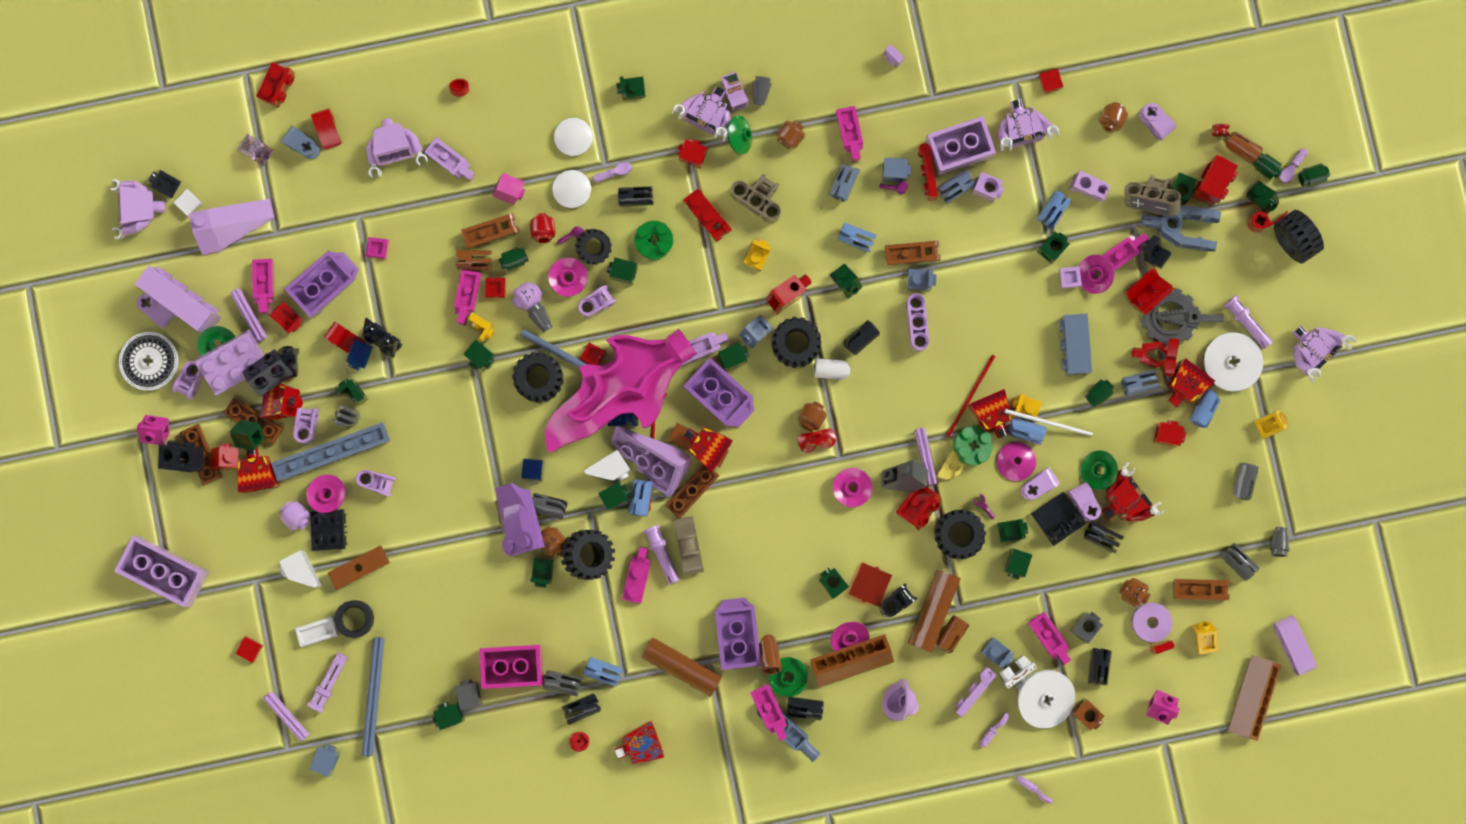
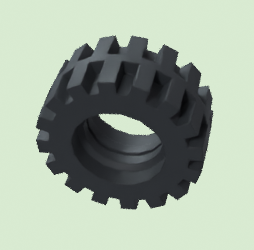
M593 228L586 229L576 239V253L584 262L597 265L605 262L606 258H609V253L612 251V243L603 231ZM592 238L598 239L601 243V249L595 255H591L586 251V243Z

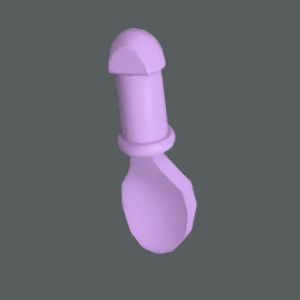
M1300 149L1293 161L1290 162L1291 165L1282 171L1280 175L1281 182L1289 183L1293 179L1295 168L1299 167L1302 160L1308 154L1307 149Z
M629 162L621 163L612 170L610 168L605 172L594 175L593 181L600 183L608 178H613L615 174L620 176L627 175L631 172L632 165Z
M1005 712L1002 719L995 726L989 727L988 732L980 742L981 747L985 748L995 734H998L996 729L1006 724L1009 718L1008 713Z
M1022 776L1017 777L1019 784L1031 791V793L1035 791L1043 802L1053 803L1054 800L1045 796L1037 788V784H1033Z

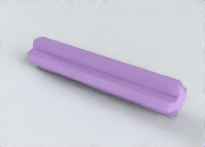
M239 288L233 290L231 296L256 341L261 342L265 340L267 335L242 290Z
M918 428L915 430L921 464L928 469L927 486L935 485L937 481L925 428Z
M269 692L263 698L299 741H303L309 736L306 729L273 692Z

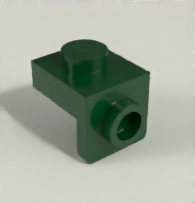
M1260 181L1246 193V198L1259 206L1262 212H1265L1267 215L1274 211L1279 204L1277 192Z
M845 263L829 275L833 282L843 291L847 299L857 294L863 287L858 277Z

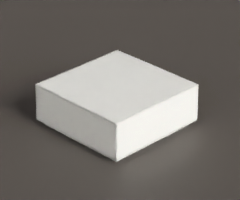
M188 189L174 202L188 217L190 213H194L203 204Z

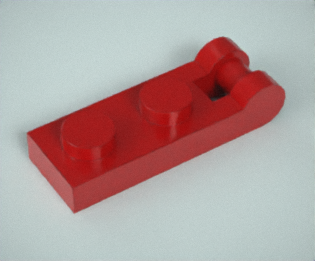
M923 143L917 151L919 158L923 162V165H920L921 176H925L926 184H923L924 196L928 195V201L936 200L938 193L931 148L929 144Z
M698 188L683 200L685 205L716 242L721 240V236L725 233L728 234L732 231L728 223L720 216ZM718 223L721 227L715 231L713 227Z

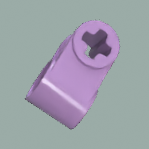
M1155 103L1147 104L1139 113L1140 120L1160 141L1176 128L1174 121ZM1151 110L1153 114L1149 117L1147 113Z
M607 285L598 288L591 295L580 301L579 312L584 318H592L617 302L608 292ZM585 304L593 306V310L589 313L584 312L582 308Z
M142 294L137 299L138 308L163 329L175 316L174 313L148 294ZM146 300H148L149 303L151 304L150 307H147V306H146V303H145Z
M189 361L184 365L172 387L173 392H179L187 396L188 400L194 398L204 377L199 368L197 374L192 375L191 368L196 365L194 361Z
M301 407L297 409L293 435L295 440L301 444L309 445L315 439L316 426L319 419L318 408L306 409ZM307 430L308 437L301 440V432Z
M1048 467L1022 486L1021 495L1026 500H1033L1058 486L1060 482L1050 467ZM1034 487L1033 494H1028L1029 488Z
M361 470L356 476L359 486L390 497L393 482L397 479L369 470ZM368 473L371 476V481L365 485L361 479L364 474Z
M1087 482L1068 491L1071 501L1082 514L1085 521H1093L1100 516L1101 508ZM1089 509H1094L1093 516L1087 514Z

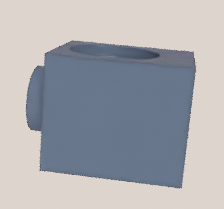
M884 158L882 181L906 182L907 177L911 176V165H908V159Z
M330 744L319 746L309 770L327 777L331 776L341 752L336 751L337 747Z

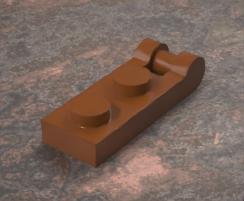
M514 213L462 229L461 232L467 249L518 234L520 231L518 226L515 225ZM507 223L508 229L503 230L501 224Z
M939 241L885 245L886 266L941 261V256L938 254ZM926 248L930 249L931 255H925Z
M1174 579L1173 599L1230 600V594H1228L1230 580ZM1215 586H1219V594H1215Z

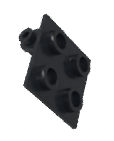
M367 317L365 318L362 334L364 339L368 343L379 347L383 354L394 358L396 350L399 351L403 346L400 343L401 340L394 335L391 336L390 332L387 333V330H383V327L376 322L373 323Z
M1064 491L1031 513L1053 546L1086 525L1083 520L1084 517L1080 512H1077Z
M344 509L335 510L330 513L311 512L312 551L346 549L348 543H346V536L344 534H347V531H344V528H347V525L344 524H346L347 514H345Z

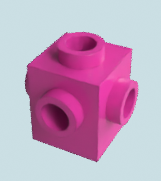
M145 415L142 422H139L137 426L140 442L156 445L165 444L170 434L169 419Z
M1157 689L1148 702L1146 716L1168 725L1179 714V699Z

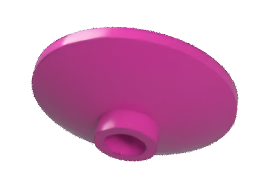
M1090 255L1082 260L1079 265L1081 287L1092 294L1107 291L1113 284L1115 277L1114 267L1110 260L1102 255ZM1098 270L1101 272L1100 277L1097 276Z
M562 258L552 265L548 279L551 288L557 294L570 297L579 294L585 288L588 274L585 266L579 260ZM567 275L572 276V280L569 282L565 280Z
M1011 442L1003 446L999 451L997 467L1005 478L1012 481H1021L1033 473L1036 467V456L1028 445L1022 442ZM1016 457L1021 460L1019 465L1014 463Z
M847 468L842 470L834 479L833 493L841 504L847 507H858L870 498L872 482L868 474L863 470ZM850 484H854L856 486L855 491L852 492L849 490L848 487Z
M330 474L315 478L307 489L309 505L320 513H330L337 510L344 502L346 496L343 482L338 477ZM331 493L330 498L326 499V494Z
M859 622L843 623L833 631L830 638L831 646L836 651L869 640V631Z

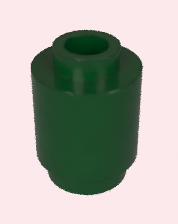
M1262 152L1252 164L1256 171L1270 180L1273 177L1277 178L1283 170L1281 162Z
M1322 163L1303 168L1302 171L1298 172L1299 182L1302 187H1311L1327 182L1328 177H1330L1328 167Z
M516 247L501 253L502 257L499 258L502 269H507L508 272L529 262L524 247Z
M1100 379L1087 391L1088 394L1085 398L1094 408L1098 405L1101 406L1114 394V386L1107 379L1105 381Z

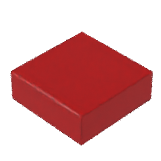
M1058 68L1038 75L1044 94L1064 87Z
M486 278L485 297L506 298V278Z
M589 342L580 360L590 365H600L606 351Z
M244 636L235 654L254 663L264 645L248 636Z
M1166 640L1150 646L1153 654H1159L1171 650L1175 646L1172 640Z

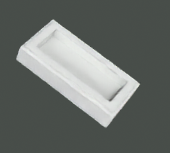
M334 616L294 628L300 647L339 636Z

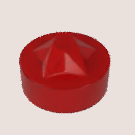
M465 79L451 81L449 84L450 93L456 97L465 96L469 92V83Z
M580 731L572 733L568 739L569 747L577 752L586 750L589 746L588 735Z

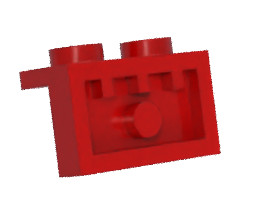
M272 62L256 98L279 108L280 104H283L286 99L288 86H291L294 82L295 73L293 70Z
M1152 268L1132 285L1125 295L1130 305L1146 316L1174 288L1158 275L1155 268Z
M928 487L913 491L897 510L896 514L919 531L927 525L932 513L939 509L942 498Z

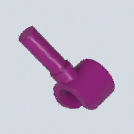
M898 181L897 186L880 184L879 188L904 194L908 184Z
M578 226L574 227L570 233L558 240L559 244L573 236L579 237L580 233L584 232V230Z
M979 494L983 502L979 504L974 499L975 506L981 507L991 519H994L996 516L985 503L984 495Z

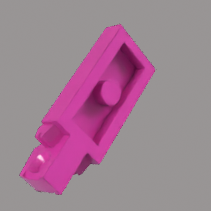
M851 106L837 109L836 115L846 153H851L852 162L860 161L859 150L863 149V139L856 108Z
M1145 233L1136 239L1132 235L1102 256L1110 260L1115 271L1142 251L1141 245L1149 240Z
M252 259L253 298L255 304H259V313L269 314V303H273V259Z
M461 270L454 305L455 313L459 314L457 320L459 325L466 326L468 316L475 311L482 276L479 272Z
M640 547L638 557H632L623 592V600L642 604L650 569V560L646 559L647 548Z
M1042 612L1028 622L1032 631L1053 659L1058 657L1063 665L1071 661L1066 653L1069 649L1067 647L1068 644L1045 612Z
M769 684L750 692L767 730L769 729L770 733L776 732L779 741L786 739L787 736L783 730L787 726L786 720Z

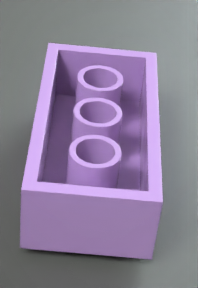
M148 266L136 281L135 285L201 333L209 327L216 326L222 318L217 314L219 311L217 308L206 301L202 303L203 298L189 289L186 291L188 288L186 285L175 278L171 279L172 275L158 266L156 268Z
M132 536L114 572L183 607L192 606L209 571L140 536Z

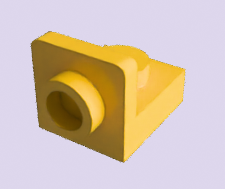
M758 239V241L753 240L743 264L762 271L771 251V247L768 246L769 243L762 239Z
M472 312L468 319L472 321L471 326L481 331L484 329L479 340L485 343L486 340L489 341L494 335L495 330L493 328L495 326Z
M1019 394L1018 397H1014L1011 408L1015 412L1037 417L1042 402L1026 397L1024 394Z
M1278 409L1254 422L1262 439L1285 430L1288 420L1286 415Z
M1202 621L1192 625V629L1196 634L1198 654L1218 652L1217 629L1212 622Z

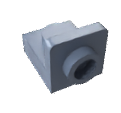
M908 269L907 289L931 291L932 286H936V274H933V269Z
M760 314L741 331L739 336L744 344L753 349L774 328Z
M994 637L981 651L984 656L999 668H1003V666L1008 667L1014 659L1012 657L1014 652Z

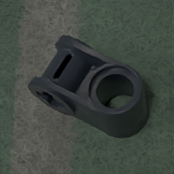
M904 583L881 602L879 611L885 617H893L918 598L911 594L907 584ZM888 602L894 606V611L891 614L886 613L884 610V606Z

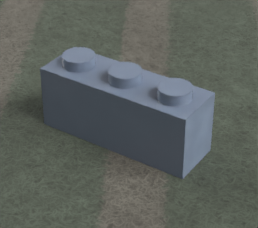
M1088 314L1063 315L1061 320L1058 321L1059 332H1062L1063 340H1060V351H1064V359L1061 360L1062 371H1065V376L1092 373Z

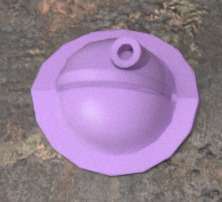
M900 679L886 690L882 701L885 715L895 721L905 720L906 716L914 715L919 708L917 697L914 691L909 688L906 679Z

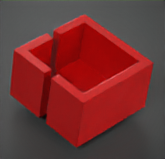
M1217 154L1207 163L1200 177L1203 181H1198L1191 197L1210 207L1215 203L1219 204L1221 200L1225 199L1229 192L1227 187L1230 183H1233L1238 174L1236 172L1238 165Z

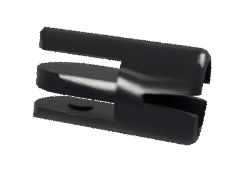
M653 187L618 188L619 207L654 205Z
M867 320L844 340L843 346L854 355H857L876 339L880 332L872 322Z
M1091 522L1088 527L1093 532L1086 530L1084 539L1116 554L1117 550L1103 543L1102 540L1119 547L1120 542L1105 534L1107 533L1120 540H1123L1124 536L1095 522Z
M1092 648L1088 684L1108 685L1111 650Z
M590 694L562 706V710L565 711V718H568V725L601 711L595 694Z
M789 697L786 715L789 717L822 720L824 701Z

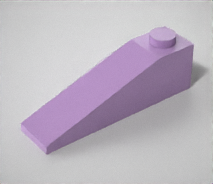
M270 199L211 208L189 214L192 232L202 255L223 251L233 242L239 241L249 232L258 229L275 218Z
M620 426L615 427L611 443L626 459H631L634 462L639 473L643 472L653 482L652 486L670 497L687 473L692 457L674 446Z

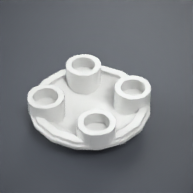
M568 118L557 126L554 133V141L562 153L574 157L586 152L593 142L592 130L584 120Z
M568 170L559 174L552 188L553 196L558 204L567 208H577L585 205L591 193L590 181L586 175L576 170Z

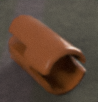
M1232 132L1226 142V147L1250 164L1257 160L1263 150L1261 146L1238 132Z
M457 250L456 259L461 260L456 262V268L458 270H492L491 265H473V263H491L492 258L473 257V255H491L492 250Z
M953 615L938 638L937 646L946 653H952L969 628V624Z
M764 635L759 643L762 672L767 675H773L782 669L778 645L773 635Z

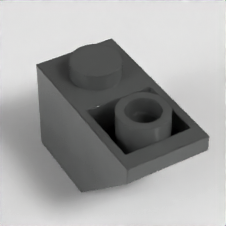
M913 459L882 470L881 487L883 489L913 492L925 488L928 481V469Z

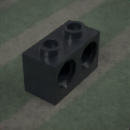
M275 349L266 353L261 359L242 371L247 383L260 397L293 374L287 362Z
M168 440L167 444H162L158 447V469L190 473L202 471L204 447L196 446L194 442L179 444L177 440Z

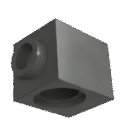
M1084 612L1070 631L1084 643L1089 644L1103 624L1099 622L1101 618L1095 613L1091 612L1089 614ZM1086 621L1092 623V629L1089 632L1083 629V624Z
M472 679L461 681L460 686L455 687L460 711L482 705L478 682L472 683Z

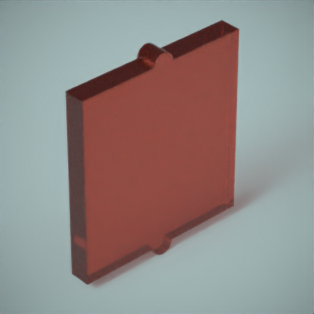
M862 562L849 595L861 599L863 603L868 602L879 607L892 575L879 570V567H872Z

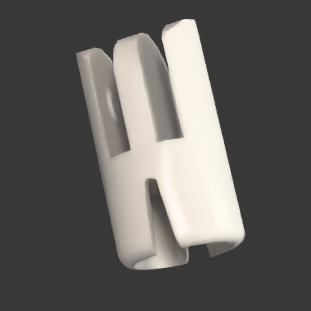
M831 359L815 360V378L843 380L850 375V367L845 361Z

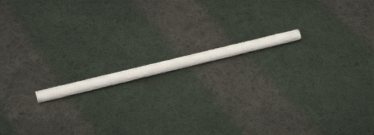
M1005 409L1004 413L1015 415L1018 417L1026 418L1029 420L1037 421L1040 423L1048 424L1051 426L1059 427L1084 435H1093L1092 432L1044 420L1041 418L1033 417L1030 415L1022 414L1019 412L1011 411L1008 409Z

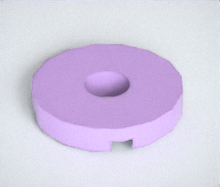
M1146 603L1134 612L1132 628L1141 640L1159 642L1170 633L1172 617L1163 605ZM1149 617H1154L1157 620V625L1154 628H1150L1147 625Z

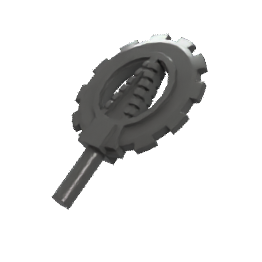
M1174 288V291L1165 297L1146 316L1143 314V319L1140 321L1142 328L1146 327L1148 331L1146 335L1151 340L1155 338L1166 346L1170 338L1179 339V345L1181 344L1180 341L1184 339L1188 341L1193 336L1192 331L1198 329L1200 322L1223 323L1224 315L1201 314L1198 306L1195 307L1192 303L1194 299L1189 294L1185 296L1182 294V290ZM1165 303H1173L1181 308L1157 312L1158 308ZM1157 321L1181 327L1174 331H1167L1162 329Z

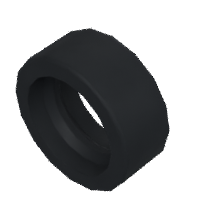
M351 600L344 602L335 612V626L346 637L357 638L364 636L371 630L374 624L373 610L363 601ZM352 607L360 608L366 616L364 626L356 631L349 630L343 623L345 611Z

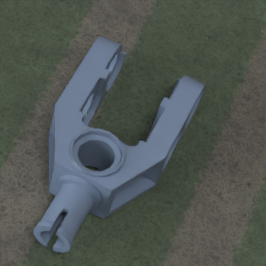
M1185 205L1181 206L1180 213L1176 216L1160 215V217L1142 214L1140 225L1157 228L1159 230L1158 235L1176 247L1214 252L1216 251L1217 241L1205 240L1203 237L1192 238L1183 236L1180 233V228L1182 226V219L1219 223L1221 212ZM1168 220L1174 222V229L1168 227Z
M756 707L757 714H758V716L762 719V717H761V715H760V713H759V711H758V709H757V707ZM782 712L787 724L783 728L787 738L783 739V741L793 750H800L811 762H814L821 753L808 742V735Z

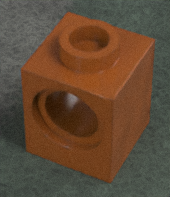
M1085 698L1071 711V714L1091 731L1093 728L1095 730L1098 729L1103 723L1102 719L1105 717ZM1088 710H1091L1094 714L1091 721H1086L1084 717Z

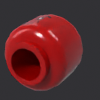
M539 213L536 217H533L530 220L532 239L540 244L549 243L556 235L555 220L545 213Z

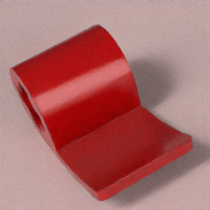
M327 108L312 113L311 119L323 149L342 144L331 109Z
M1288 210L1272 223L1265 212H1257L1248 219L1247 226L1253 232H1260L1286 216Z
M335 321L324 335L325 339L354 358L357 357L366 344L364 340Z

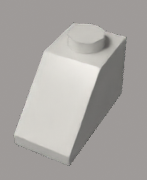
M618 450L584 470L589 476L611 481L618 479L619 482L629 477L628 473L631 471Z
M300 550L279 561L281 564L279 567L280 572L287 579L314 588L322 586L305 551Z

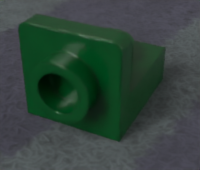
M623 76L619 77L620 83H616L618 95L622 94L623 100L646 97L643 76L626 79Z
M347 378L338 384L337 393L343 394L350 390L348 394L354 402L357 401L363 404L369 400L356 380H349Z
M1023 519L997 523L1000 543L1025 539L1026 534H1028V526L1026 522L1023 523Z
M534 558L530 582H534L535 587L546 588L547 584H552L554 561Z

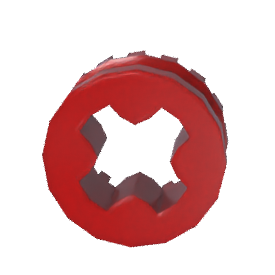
M1212 125V129H1214L1212 136L1228 137L1230 135L1228 132L1230 125Z

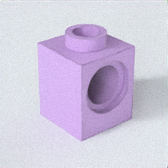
M981 172L972 194L994 202L996 197L1000 199L1004 187H1001L1003 181ZM991 184L994 187V191L987 192L984 185Z

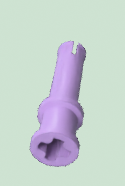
M1235 295L1223 307L1228 308L1235 316L1234 320L1240 321L1262 349H1265L1273 340L1270 339L1249 314L1250 309L1248 307L1245 308L1238 300V295Z
M658 524L644 530L643 533L647 535L651 544L649 547L652 551L654 550L668 584H672L680 580L667 552L666 540L662 538Z
M339 652L336 653L320 686L318 685L314 689L316 692L312 700L307 703V706L323 713V707L328 697L332 696L331 689L348 659L347 656ZM336 665H338L337 668H336V670H335V672H334V674H333V676H332V678H331V680H329V678L331 677V675H332V673H333V671H334Z

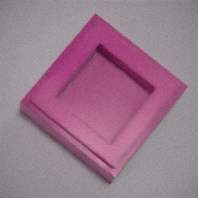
M368 237L366 257L386 260L389 240Z

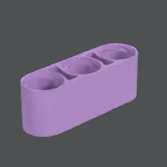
M915 293L906 302L909 341L914 351L922 352L929 344L926 304L924 297ZM917 299L921 305L919 308H914L911 306L910 301ZM915 318L921 319L922 327H915L912 320ZM915 338H922L925 342L924 346H916Z
M1291 615L1273 623L1275 632L1296 675L1300 676L1316 669V661L1295 617Z

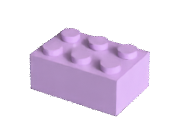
M983 116L928 134L926 137V143L931 148L932 160L938 176L993 158L996 154Z
M248 329L196 359L195 363L214 394L218 395L245 380L242 371L261 359L265 354Z

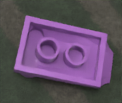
M328 250L285 288V291L312 319L314 316L321 314L323 308L356 280V274L359 269L344 252L335 253Z
M711 358L683 386L726 426L740 427L754 411L753 396Z
M514 483L495 488L505 535L502 542L503 551L511 557L545 547L530 489L520 488Z
M746 598L722 600L719 607L715 610L721 670L761 666L754 605L750 604Z

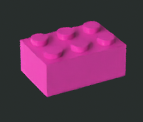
M542 644L479 648L481 689L538 686L544 684Z

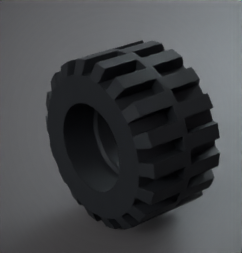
M1295 209L1274 223V233L1279 244L1296 262L1300 264L1305 263L1324 249V242L1318 228L1303 212Z
M792 317V319L787 318L778 325L773 333L772 348L774 355L780 363H784L787 367L802 368L807 364H811L816 359L822 341L821 334L818 332L817 326L812 324L813 322L807 321L803 317ZM801 332L807 337L808 347L804 352L795 354L787 350L785 338L789 333Z
M531 352V354H525L524 358L517 361V366L513 368L514 374H512V379L514 380V387L521 396L537 403L547 402L550 398L556 397V393L560 392V387L563 385V372L558 362L552 356L544 354V352ZM536 366L546 368L550 375L548 383L539 389L532 388L527 382L528 372Z
M964 509L953 510L943 515L937 522L936 529L934 530V539L937 542L938 549L952 559H967L976 555L982 549V545L985 544L986 531L984 530V523L980 521L981 518L972 511L969 512ZM964 523L970 528L971 539L968 544L956 546L950 541L949 529L953 524Z
M579 530L578 532H573L571 537L565 539L567 543L562 544L561 548L564 549V552H560V557H564V560L561 561L562 565L567 566L565 568L566 572H571L570 575L577 577V579L585 580L599 579L601 575H606L608 573L607 569H611L613 566L610 564L611 561H615V557H612V553H615V549H611L612 541H607L609 537L606 534H602L601 531ZM586 543L591 544L595 550V559L588 567L583 564L580 558V551Z

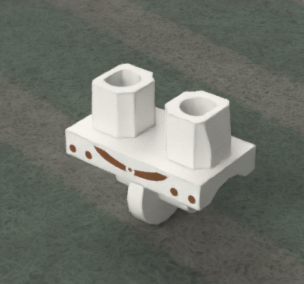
M1021 655L1014 661L1019 667V671L1013 673L1008 666L999 672L1004 680L1002 683L1008 689L1018 681H1021L1016 685V688L1020 690L1022 684L1027 679L1025 676L1037 668L1035 663L1030 662L1024 655Z

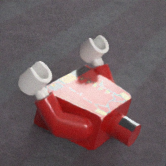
M1130 462L1125 463L1122 470L1118 471L1115 482L1106 489L1107 496L1105 500L1109 506L1101 512L1108 521L1117 515L1120 520L1126 519L1128 522H1140L1165 512V510H1157V506L1162 503L1157 502L1153 505L1131 475H1133L1135 468L1132 471L1126 469Z

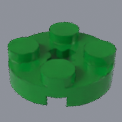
M648 221L638 227L634 242L637 251L643 257L649 260H660L670 252L674 239L671 230L665 223ZM655 235L656 238L660 239V241H657V245L653 246L651 242H648V240L651 239V236Z
M976 426L966 427L955 436L953 451L960 458L958 460L967 466L980 465L986 462L992 454V437L982 428ZM974 442L977 448L972 451L969 443Z
M793 657L780 658L782 669L776 674L768 675L769 684L778 695L785 697L796 696L807 685V669L798 659ZM785 672H792L794 674L792 682L788 680L783 681Z

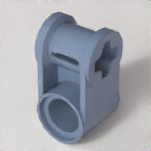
M292 125L281 140L283 144L308 159H315L320 154L319 146Z

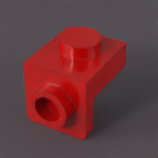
M284 301L269 314L288 334L291 331L295 332L301 326V317Z

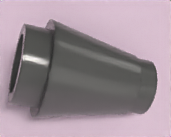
M755 77V81H753V104L765 105L772 85L770 83L771 78Z
M540 302L527 310L528 317L542 332L553 327L545 307Z
M1275 527L1269 548L1272 556L1287 557V553L1290 552L1288 533L1285 527Z

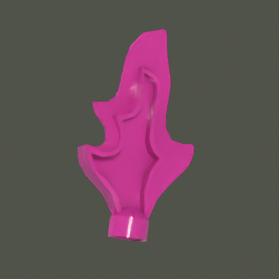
M678 328L667 336L666 339L646 340L630 335H615L606 339L615 353L614 360L604 366L588 364L579 367L583 377L581 388L556 410L546 427L547 451L554 452L567 444L588 438L621 414L634 413L640 420L643 428H648L659 416L671 378L683 363L697 355L682 331Z

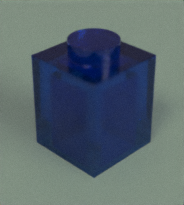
M353 339L345 362L349 363L348 367L358 371L360 367L365 369L373 346Z
M523 458L521 478L543 481L545 461Z

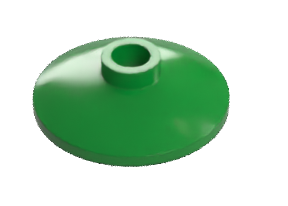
M734 116L729 121L727 128L728 141L735 153L743 155L748 153L751 148L752 130L748 121L743 116Z
M209 327L198 338V352L200 355H203L218 347L214 344V341L219 340L223 344L236 336L225 327Z
M1102 450L1089 453L1081 465L1083 481L1087 482L1092 489L1103 490L1109 488L1118 476L1116 459L1110 453ZM1102 467H1104V473H1103V474H1101V472H1100V469H1101Z

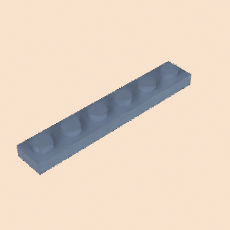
M382 422L272 462L271 465L277 481L280 482L390 442V438L385 424Z

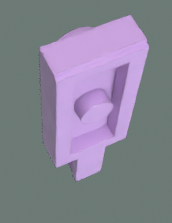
M437 137L424 151L426 155L459 179L463 175L469 181H472L476 176L468 169L470 164L467 160Z
M715 332L707 333L690 340L689 342L697 355L681 366L720 350V345L729 341L726 332L716 336Z
M987 667L980 673V683L977 684L975 682L968 690L970 693L966 700L962 698L955 706L958 709L955 713L960 717L966 714L995 678L996 674Z

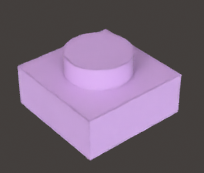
M891 44L885 49V60L891 66L895 65L898 68L903 63L904 57Z
M1079 266L1059 269L1061 289L1082 286Z

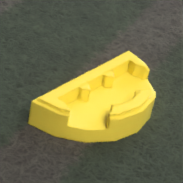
M953 449L937 473L936 478L950 480L957 477L963 471L965 464L958 460L960 458L954 453Z

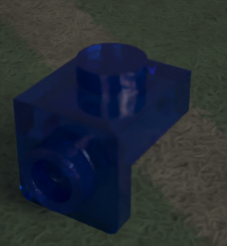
M634 413L621 414L608 422V426H638L639 419Z

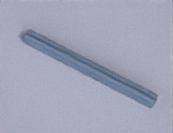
M374 637L372 644L362 745L363 756H372L374 751L385 640L382 637Z

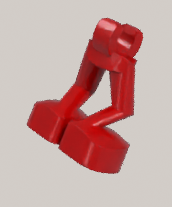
M1170 338L1166 346L1160 341L1143 343L1141 348L1133 347L1131 355L1132 357L1140 358L1139 361L1142 364L1154 368L1163 367L1165 376L1174 377L1179 339ZM1159 349L1165 353L1166 358L1164 360H1155L1147 356L1148 352Z
M829 428L801 434L798 437V446L805 453L814 451L817 446L829 449L836 442L835 432Z

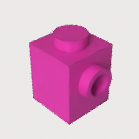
M502 173L492 196L514 205L524 195L525 189H522L524 181Z

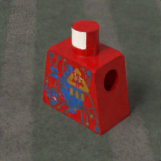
M652 720L624 735L625 745L615 748L618 759L630 756L632 764L665 757Z

